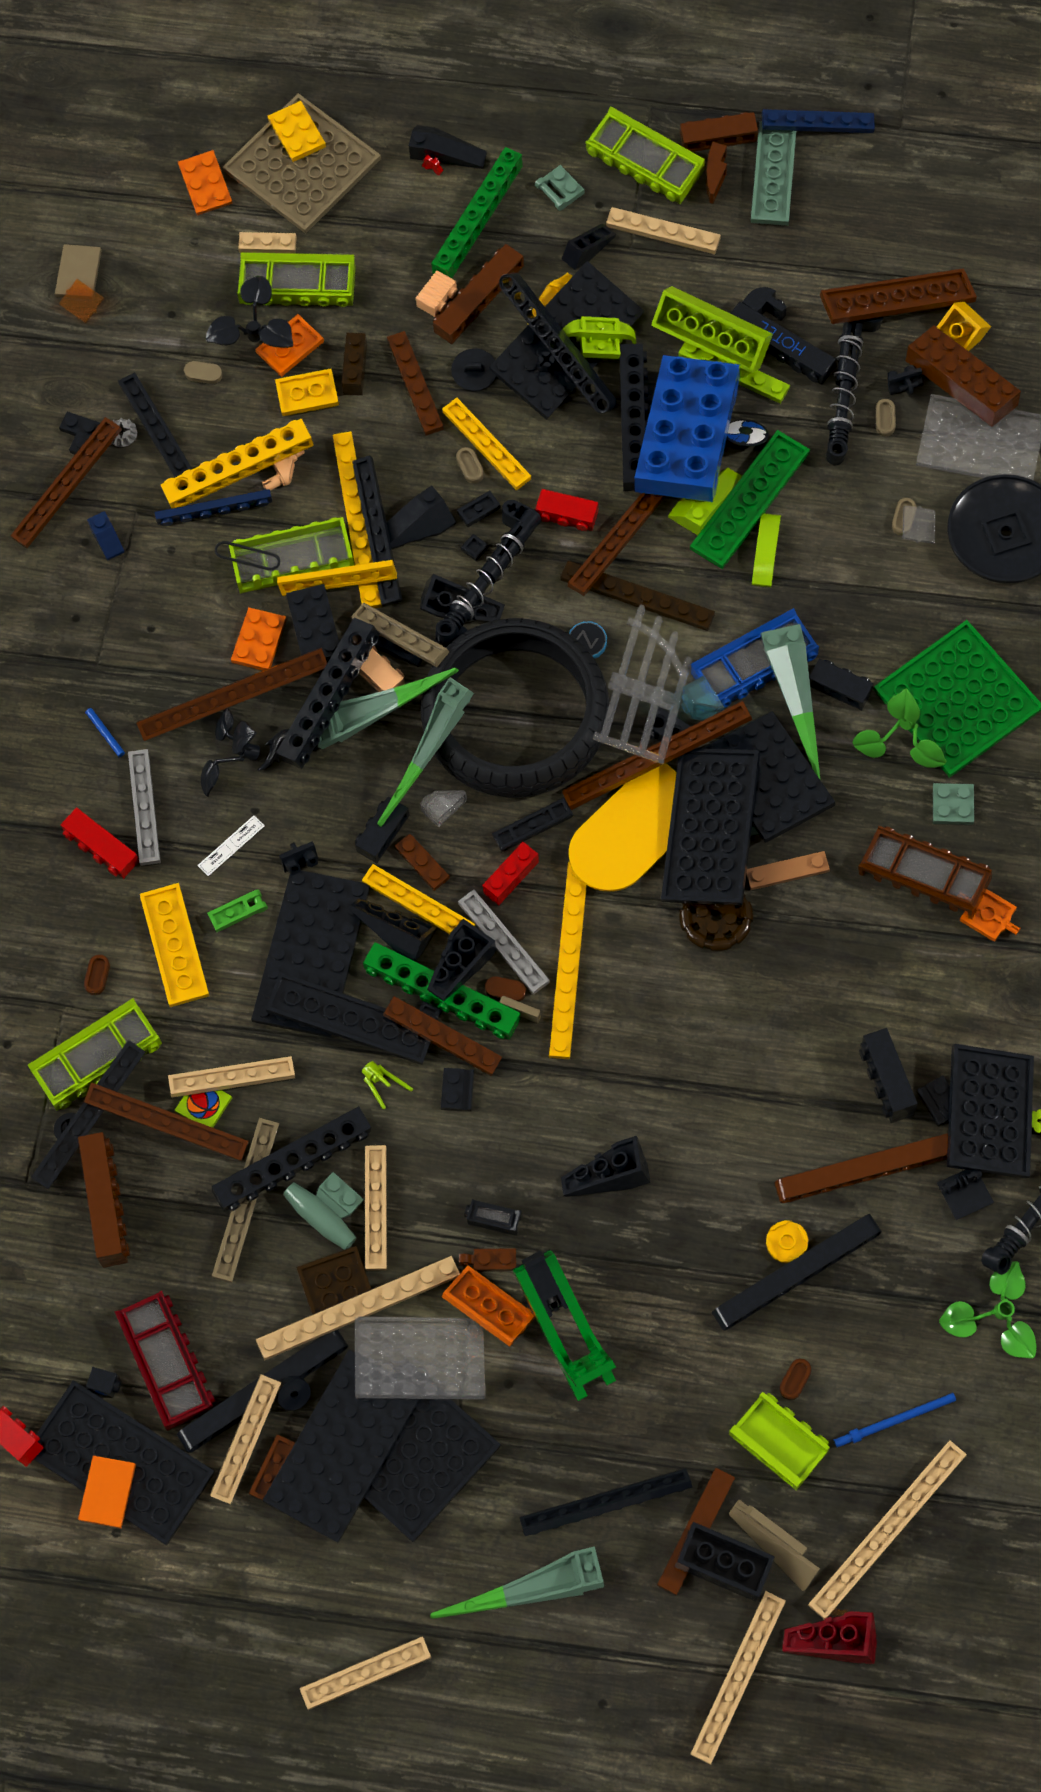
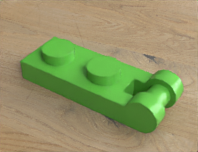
M254 890L208 912L207 914L216 932L252 915L266 911L268 906L266 902L262 901L260 891ZM254 901L255 905L250 907L248 903Z

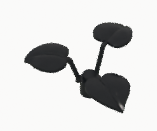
M255 276L247 280L240 289L243 301L253 303V321L247 324L246 329L239 324L236 325L233 317L222 316L211 323L206 335V341L209 343L223 346L232 345L239 339L240 329L252 342L261 340L264 344L272 347H293L292 330L287 321L272 319L268 325H263L262 328L257 321V303L267 304L272 296L271 285L263 276Z
M228 708L224 709L217 721L215 736L219 741H223L226 736L232 739V752L238 754L239 757L215 759L214 762L208 760L201 773V787L207 797H209V793L219 777L218 763L244 761V758L255 761L260 754L259 745L249 743L257 733L246 721H240L235 728L233 736L230 734L229 731L233 727V715Z

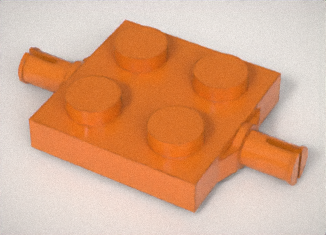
M988 889L973 919H969L968 912L965 911L959 920L994 942L1005 929L1015 935L1021 929L1010 922L1017 907ZM962 892L957 896L970 902L973 896L970 898Z

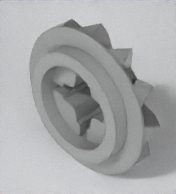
M122 418L117 421L113 420L114 423L123 427L125 432H123L122 438L118 434L111 444L117 447H125L132 444L137 437L135 423H132L129 419L125 420Z

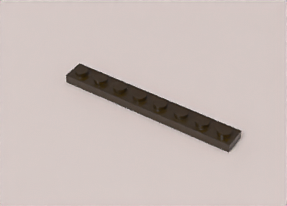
M567 561L561 575V581L568 583L582 565ZM603 573L590 588V591L705 631L709 630L715 616V611L606 573Z

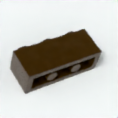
M346 332L342 373L343 395L363 396L367 354L366 333Z

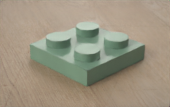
M933 783V824L974 825V784Z

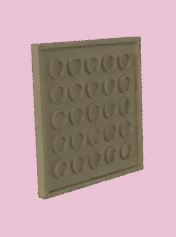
M298 93L282 109L302 101L326 143L325 148L292 162L273 127L268 122L222 168L226 174L306 234L381 160V155Z

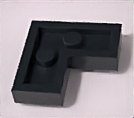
M67 411L59 428L60 431L75 436L69 448L71 454L75 455L100 422Z

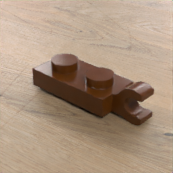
M516 1248L474 1249V1255L459 1254V1266L474 1265V1270L477 1272L512 1271L516 1267Z

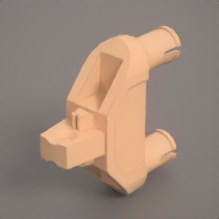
M270 445L268 449H272L276 445ZM304 450L273 464L276 475L262 481L264 489H270L271 491L281 485H289L294 472V462L298 460L299 456L304 454ZM253 453L250 457H255L258 453Z

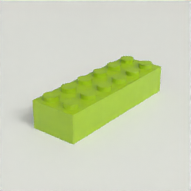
M673 286L663 290L651 326L731 364H739L740 368L750 373L760 369L773 333Z

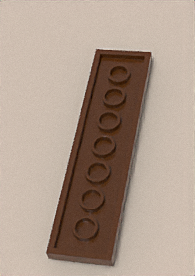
M964 268L821 290L820 298L832 324L947 307L957 302L973 303L977 298Z

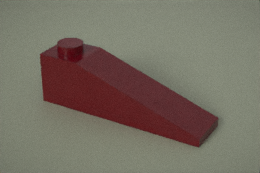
M851 1611L839 1617L825 1618L824 1621L813 1624L806 1623L785 1629L782 1651L784 1653L851 1663L875 1664L877 1639L873 1612Z

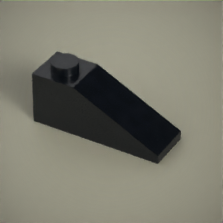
M602 223L568 241L561 259L576 270L582 267L586 261L589 262L616 237V233Z

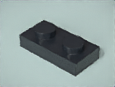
M489 490L457 509V513L468 528L501 507Z

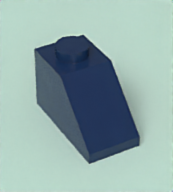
M105 511L87 519L89 527L107 561L125 552Z

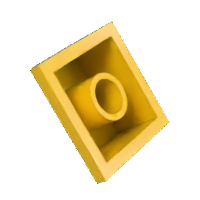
M957 302L951 306L937 328L969 351L982 340L991 326L968 304Z

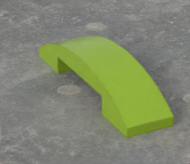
M764 513L761 516L752 585L770 588L772 586L781 515Z

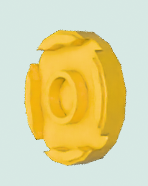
M787 1220L777 1222L770 1228L767 1234V1250L775 1260L789 1263L807 1251V1233L798 1223Z

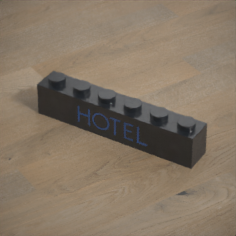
M740 301L730 313L773 333L766 354L769 353L779 362L791 366L797 373L806 375L812 382L822 385L835 369L836 359Z

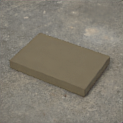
M63 245L55 289L56 297L93 300L102 252L101 247Z

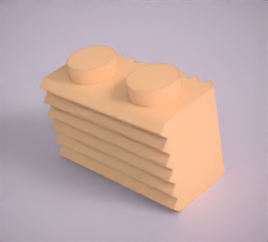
M436 270L416 297L417 307L436 317L439 312L442 313L445 310L447 301L455 297L457 293L456 281Z

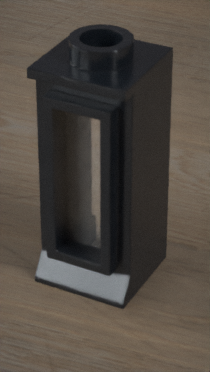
M472 1199L471 1205L467 1204L464 1217H467L469 1225L517 1236V1227L519 1220L522 1218V1212Z

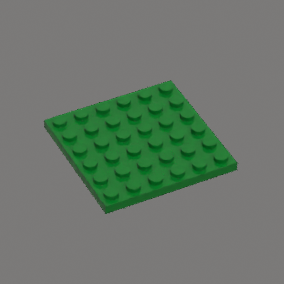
M968 620L954 628L873 688L886 705L893 696L899 694L905 688L909 690L920 709V717L916 722L918 724L917 741L931 740L942 749L947 762L940 767L949 778L1041 712V702ZM912 728V729H909V732H910L912 735H913V728Z

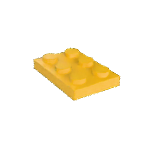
M302 101L268 115L271 126L292 162L326 147L325 141Z
M332 368L275 379L282 416L339 406Z

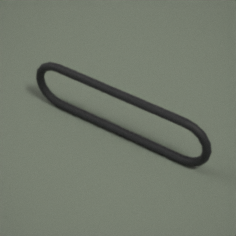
M228 541L219 542L215 546V554L222 559L271 571L277 569L280 565L279 556L271 552ZM222 544H228L274 556L278 562L272 568L222 556L218 553L217 549Z

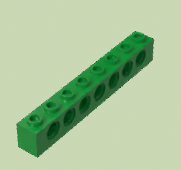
M507 147L504 148L432 261L433 274L438 270L450 278L454 276L523 167L522 154Z
M374 942L363 962L367 974L373 977L379 976L391 986L396 984L402 987V990L407 994L412 995L414 993L420 996L422 1001L429 1004L433 1002L442 1011L447 1013L451 1011L463 1021L469 1020L475 1023L474 1025L481 1030L488 1029L493 1032L494 1036L500 1039L506 1038L510 1040L521 1020L520 1012L464 985L443 1002L427 990L434 970ZM385 963L392 964L389 969L381 968ZM402 972L410 973L407 978L400 977ZM420 981L428 982L425 987L418 986ZM458 998L465 1000L461 1005L455 1004L454 1001ZM475 1007L483 1009L479 1014L473 1013L472 1010ZM493 1016L501 1018L497 1023L490 1021Z

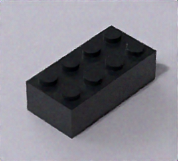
M321 584L286 593L301 655L322 647L326 660L329 662L339 644V639L325 585Z
M884 1028L864 1035L859 1053L862 1061H866L869 1067L866 1069L869 1079L875 1082L876 1087H874L876 1097L881 1099L884 1105L882 1106L884 1117L889 1118L890 1123H894L914 1116L918 1103L888 1029Z
M693 1522L689 1527L674 1567L756 1602L760 1597L775 1556Z

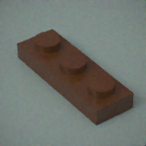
M408 834L395 845V849L434 891L450 879L445 870L411 834Z
M276 1435L249 1495L263 1500L295 1442Z

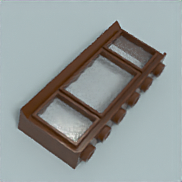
M878 826L862 862L858 865L859 875L861 876L866 871L872 873L874 879L878 882H881L884 878L892 881V885L896 889H900L901 886L911 889L912 895L919 897L920 893L930 896V901L934 904H938L940 900L949 904V909L957 912L958 908L967 911L969 919H973L992 879V870L987 865L973 863L965 856L958 857L947 849L942 848L940 850L933 847L929 842L917 841L912 836L899 834L887 826Z

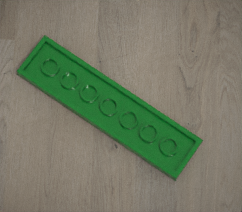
M777 430L692 542L690 550L723 569L761 519V516L767 511L809 455L810 449Z

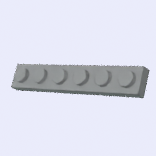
M148 749L128 752L139 863L141 866L161 863Z
M472 890L458 901L460 907L479 930L495 940L498 953L533 995L550 983L547 976L475 890Z

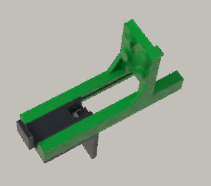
M549 1249L544 1253L538 1251L521 1260L522 1264L513 1268L512 1271L527 1299L525 1305L537 1319L575 1398L579 1401L587 1397L588 1395L583 1385L599 1376H602L606 1385L615 1382L616 1379L611 1370L616 1368V1366L593 1334L555 1254ZM562 1306L564 1309L569 1308L590 1351L588 1355L573 1362L569 1359L550 1320L552 1312L560 1310L559 1308Z

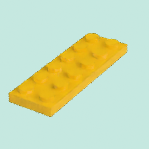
M179 883L141 893L140 898L169 1006L173 1007L209 997Z

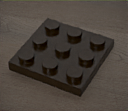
M357 1246L296 1267L312 1315L371 1290Z

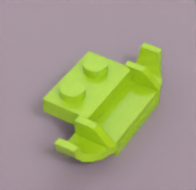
M581 316V319L568 323L562 329L568 337L575 336L576 341H580L581 354L586 358L619 359L621 355L620 343H622L623 339H629L632 341V344H636L634 330L628 324L619 321V318Z

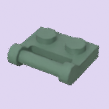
M561 165L543 178H539L534 184L538 190H542L554 202L555 207L559 211L584 194V189ZM550 183L564 198L560 199L548 184Z

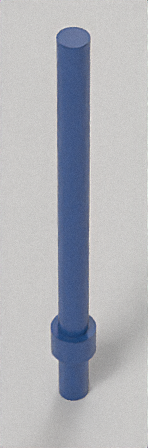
M951 1393L865 1428L853 1429L849 1431V1434L834 1439V1444L838 1448L851 1442L853 1444L862 1441L861 1438L955 1402L956 1397L954 1393Z

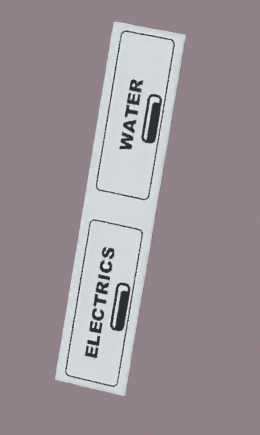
M253 815L197 866L209 876L265 825Z

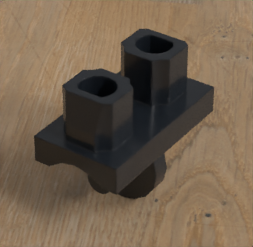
M910 365L900 374L895 370L888 372V391L890 395L906 391L908 395H912L913 388L922 386L923 372L921 367L915 368L914 365Z
M313 841L299 847L293 842L290 844L291 850L279 855L284 872H289L291 875L299 873L301 870L300 866L307 864L308 867L318 865V856Z

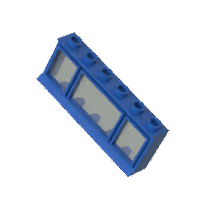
M794 608L691 664V674L715 711L719 708L724 709L728 707L732 701L743 699L750 691L754 689L759 690L767 682L776 680L765 654L761 632L800 624L806 644L807 662L817 657L819 646L797 616Z

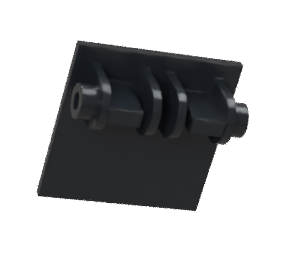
M964 1170L937 1182L956 1220L994 1203L981 1178V1171Z

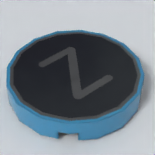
M591 621L576 624L569 632L571 636L577 639L591 653L594 659L605 651L607 635L604 629L597 623Z

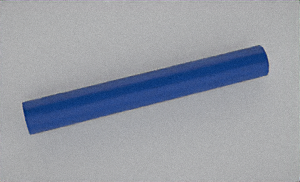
M92 708L87 709L85 712L117 756L122 757L125 754L124 750Z

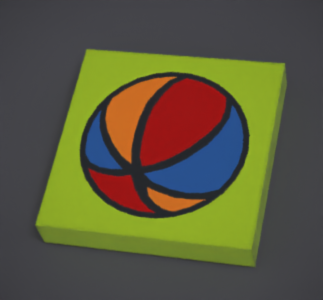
M222 1090L184 1095L175 1112L185 1118L213 1128L232 1100V1096Z

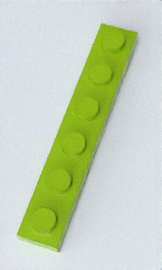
M684 342L678 352L679 357L729 363L687 342ZM739 367V385L775 402L782 403L790 389L789 384L759 370L750 373Z

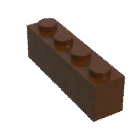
M744 112L738 115H725L720 118H706L701 121L680 124V137L682 146L691 152L710 149L713 142L725 146L758 142V127L754 112Z

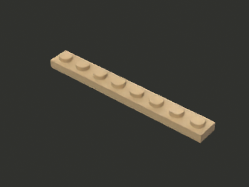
M765 1591L690 1755L711 1765L782 1611L785 1600Z

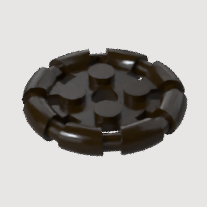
M744 894L743 905H740L737 909H735L734 905L682 903L683 908L679 912L681 928L687 933V938L702 949L704 947L711 949V951L731 949V946L734 944H740L751 930L750 923L753 922V909L750 901L747 902L746 895ZM691 908L696 909V914L690 912ZM717 912L722 915V919L713 921L710 916L712 913ZM736 919L741 920L742 925L735 924ZM697 924L699 930L694 931L693 926ZM730 933L732 937L727 939L725 935ZM707 934L715 936L714 940H707Z

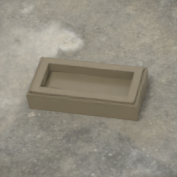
M506 996L501 997L499 1003L520 1012L521 1017L539 1023L541 1018L539 1009Z

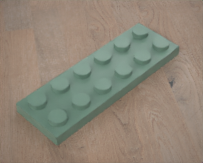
M759 121L751 223L788 225L796 131L763 130L761 121Z

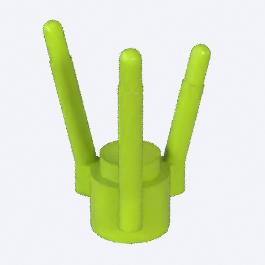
M374 1061L369 1062L362 1069V1074L365 1076L363 1080L370 1087L382 1109H385L386 1106L372 1081L377 1083L380 1080L387 1087H390L391 1084L383 1077V1074L407 1090L413 1091L412 1087L385 1070L381 1065H377Z

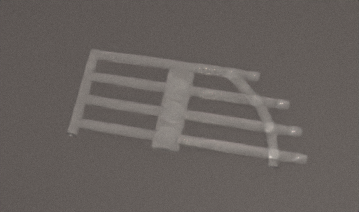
M640 605L637 608L635 618L629 617L626 624L632 626L619 673L612 672L608 684V689L613 690L601 734L595 732L592 739L664 764L692 658L686 657L682 666L675 652L678 632H672L669 643H667L659 634L662 617L657 616L651 629L642 623L645 606ZM641 631L650 636L638 679L635 680L627 677L626 674L638 633ZM657 642L666 654L655 687L646 684L645 680ZM671 662L679 675L675 694L664 690ZM622 693L631 696L632 700L621 738L617 740L608 737L620 694ZM642 700L650 703L651 706L640 745L636 747L628 744V739L639 701ZM658 707L670 710L659 752L656 754L648 751L647 746Z

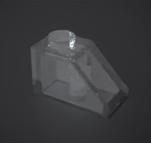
M464 790L434 791L431 795L428 794L422 799L420 804L421 810L433 823L440 827L467 801V795Z

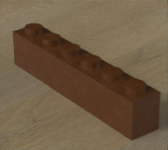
M507 244L499 248L495 252L494 257L483 265L482 270L471 278L470 283L459 291L457 297L446 305L445 310L434 318V333L452 345L501 292L502 289L499 286L501 276L508 273H518L523 268V255Z

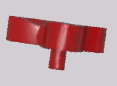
M426 155L423 159L422 167L433 169L437 175H440L443 169L439 165L438 159L436 157L432 159V157Z

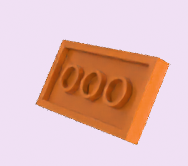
M469 1265L442 1295V1298L509 1347L535 1318L528 1308Z

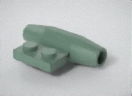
M334 1172L319 1186L316 1195L295 1182L285 1190L283 1195L296 1212L323 1237L344 1250L348 1249L355 1242L356 1236L342 1218L350 1216L364 1202V1199Z

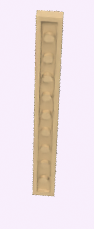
M452 1256L262 1336L256 1339V1343L265 1361L454 1280L460 1273Z
M949 1440L808 1606L823 1619L827 1618L967 1454Z

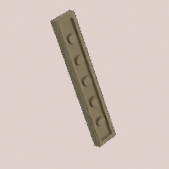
M363 603L351 616L352 619L357 618L374 625L380 636L435 667H438L449 653L447 648L366 603Z

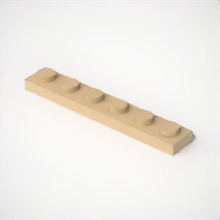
M613 207L606 222V226L609 228L711 254L716 253L721 237L720 234Z
M292 1056L168 1075L171 1098L295 1078Z
M386 1145L365 1146L366 1271L387 1270Z
M260 1374L211 1491V1497L231 1504L281 1382Z
M422 1636L301 1687L300 1691L307 1709L310 1710L431 1659V1656Z

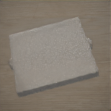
M904 506L902 539L913 540L917 543L926 542L933 544L935 537V510L924 509L921 506Z

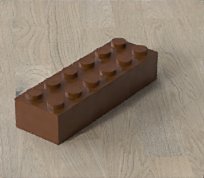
M935 325L908 346L907 363L914 365L915 368L921 367L924 376L991 427L1018 406L1021 394L1018 388Z
M103 1132L80 1136L78 1140L96 1257L103 1268L128 1263L127 1256H130V1248L124 1236H127V1229L121 1216H124V1210L118 1196H121L120 1186L114 1177L118 1176L116 1163L111 1158V1156H115L113 1144H111L109 1138L105 1137Z

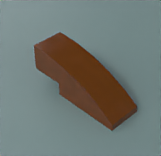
M716 142L712 143L707 160L706 185L711 204H714L727 175V163H724L727 157V146Z

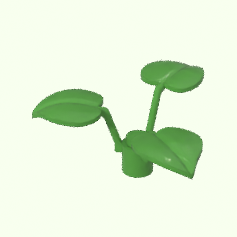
M907 688L893 696L887 704L889 713L894 718L900 720L883 738L880 739V735L874 730H864L853 739V745L857 750L866 756L877 758L881 757L886 751V746L883 742L899 726L905 730L913 728V745L915 747L910 752L913 760L919 765L930 768L940 767L947 762L942 749L935 742L921 740L917 743L918 724L916 722L920 717V709Z
M1018 1261L1012 1262L1010 1269L1005 1274L1000 1275L994 1272L990 1278L991 1291L994 1294L1001 1295L1000 1298L1002 1300L995 1305L994 1310L974 1316V1310L969 1304L955 1302L945 1310L939 1320L940 1325L946 1332L953 1336L964 1338L976 1332L975 1320L995 1315L1000 1320H1007V1328L1009 1330H1006L1001 1335V1346L1007 1354L1013 1357L1030 1359L1036 1355V1339L1030 1326L1022 1321H1017L1011 1326V1316L1015 1311V1307L1009 1300L1018 1299L1025 1291V1279Z

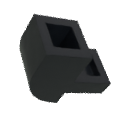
M756 288L742 301L743 304L762 315L767 311L780 321L786 316L787 306L780 299H775L776 290L772 288Z

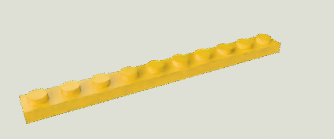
M352 431L333 434L355 565L373 563L352 461L356 460ZM377 582L358 585L361 604L366 603L373 608L382 607Z
M568 862L549 1052V1058L569 1060L587 885L581 882L573 872L570 862Z

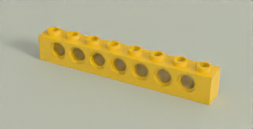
M302 418L293 420L282 428L273 429L263 437H256L252 442L246 445H239L235 450L222 453L216 459L205 461L199 467L186 470L181 475L169 478L160 485L171 508L186 506L314 446ZM287 437H293L292 440H285ZM270 445H276L274 448L268 449ZM253 453H258L257 456L250 457ZM240 461V464L233 465L234 462ZM220 469L223 470V471H222L221 473H219V474H216V473H215L217 470H220ZM200 478H205L204 481H202V482H197L198 479H200ZM188 486L185 490H180L181 487Z

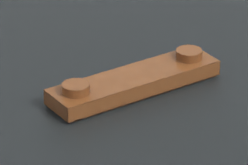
M825 851L750 868L747 869L746 876L751 891L830 872Z

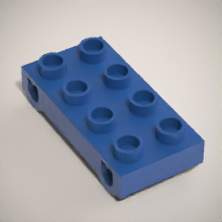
M663 355L634 477L635 492L713 502L732 411L737 398L739 364Z

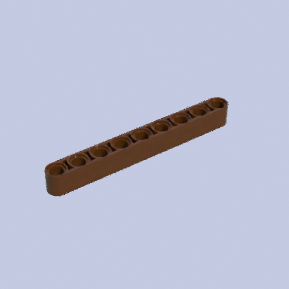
M948 1133L778 1179L774 1184L780 1203H788L946 1160Z

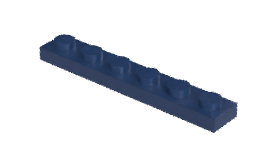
M763 109L762 111L763 130L874 133L875 130L874 113Z
M270 489L158 511L155 512V517L158 525L169 526L177 521L189 522L192 518L200 517L204 519L211 517L212 514L219 513L220 515H225L232 510L245 511L252 506L264 507L272 503Z

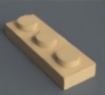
M240 232L238 250L239 253H295L297 236L296 233Z

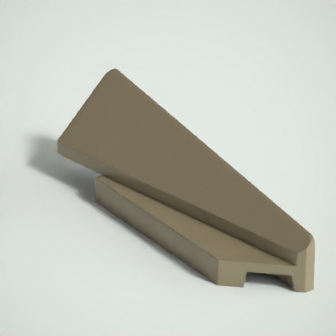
M738 1500L730 1510L729 1515L764 1552L775 1556L773 1561L802 1591H805L820 1570L819 1567L803 1557L807 1547L750 1505L747 1506L741 1500Z

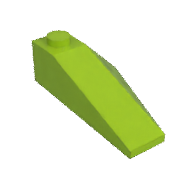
M726 468L719 473L713 502L682 498L669 513L668 518L698 535L742 476L730 468Z

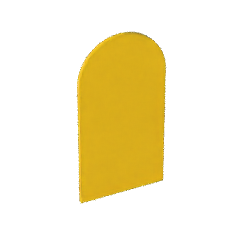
M665 763L625 783L575 832L569 846V862L573 872L581 882L600 891L625 889L636 883L667 853L677 773L671 766Z

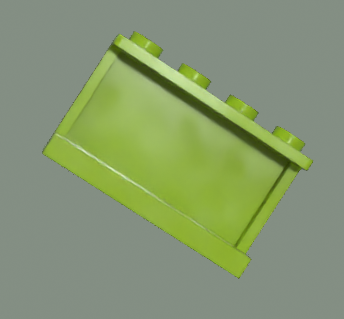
M762 1392L741 1420L730 1429L729 1436L793 1489L797 1490L829 1452V1442L823 1436H816L812 1433V1428L806 1422H799L795 1419V1414L789 1408H782L778 1405V1400L772 1394L768 1393L766 1395Z

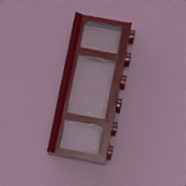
M161 1290L155 1295L114 1312L161 1421L168 1431L213 1409L212 1403L215 1402L211 1390L206 1391L204 1383L207 1382L203 1372H198L195 1366L198 1364V1360L194 1351L190 1353L187 1348L190 1342L186 1333L181 1334L179 1326L182 1324L177 1313L172 1314L170 1308L173 1307V1303L169 1295L165 1296Z

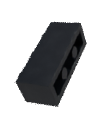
M819 659L809 676L811 688L861 711L873 689V683L868 678L854 675L849 669H841L829 660Z
M389 796L385 801L380 802L376 815L368 820L363 834L360 833L355 840L356 851L375 863L379 862L410 816L409 808L398 803L381 827L377 825L392 799Z

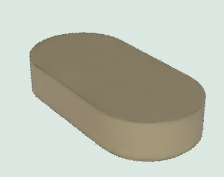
M191 361L184 367L185 376L190 381L216 384L222 379L221 368L216 364Z
M882 399L877 402L875 409L876 431L879 435L887 437L894 433L896 427L895 404L889 399Z
M467 447L461 448L456 454V459L465 479L472 484L479 483L484 477V471L474 450Z
M903 498L897 503L892 521V530L897 535H906L911 530L916 513V503L912 499Z

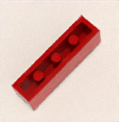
M77 807L62 822V834L69 841H76L78 843L77 846L83 852H90L93 855L92 858L100 865L104 863L108 866V871L115 877L119 875L124 879L138 864L139 859L135 852Z

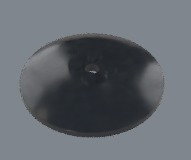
M1001 474L980 479L960 493L950 510L947 532L954 554L968 570L981 578L998 583H1019L1041 575V484L1026 477ZM1007 529L1011 532V535L1003 536L1001 531Z

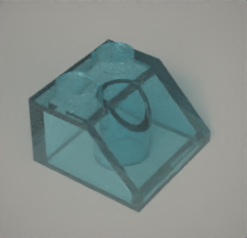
M704 676L683 687L681 706L686 714L689 713L693 719L703 721L724 710L725 707Z

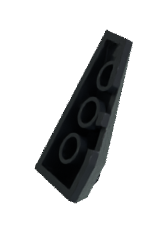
M416 125L412 130L409 142L410 159L423 160L426 155H429L432 159L436 157L440 163L484 168L487 151L438 128Z
M432 485L415 496L386 522L391 548L396 549L415 540L418 542L431 535H440L456 524L445 501Z
M433 574L427 580L420 600V610L436 617L444 618L450 611L451 603L455 600L458 601L457 596L464 597L470 589ZM483 595L484 603L480 607L473 608L474 616L471 621L490 622L499 620L505 605ZM482 597L479 598L474 606L481 604Z
M360 898L349 907L356 916L396 953L413 961L417 960L424 953L438 928L419 917L413 916V919L401 916L402 912L397 910L395 912H388L384 910L382 905Z
M462 919L448 937L447 945L441 954V959L433 973L427 990L444 1002L476 974L496 953L495 940L465 919Z
M634 1136L614 1143L607 1152L594 1156L596 1159L586 1165L581 1164L561 1177L564 1197L626 1190L650 1183L648 1164L638 1137Z

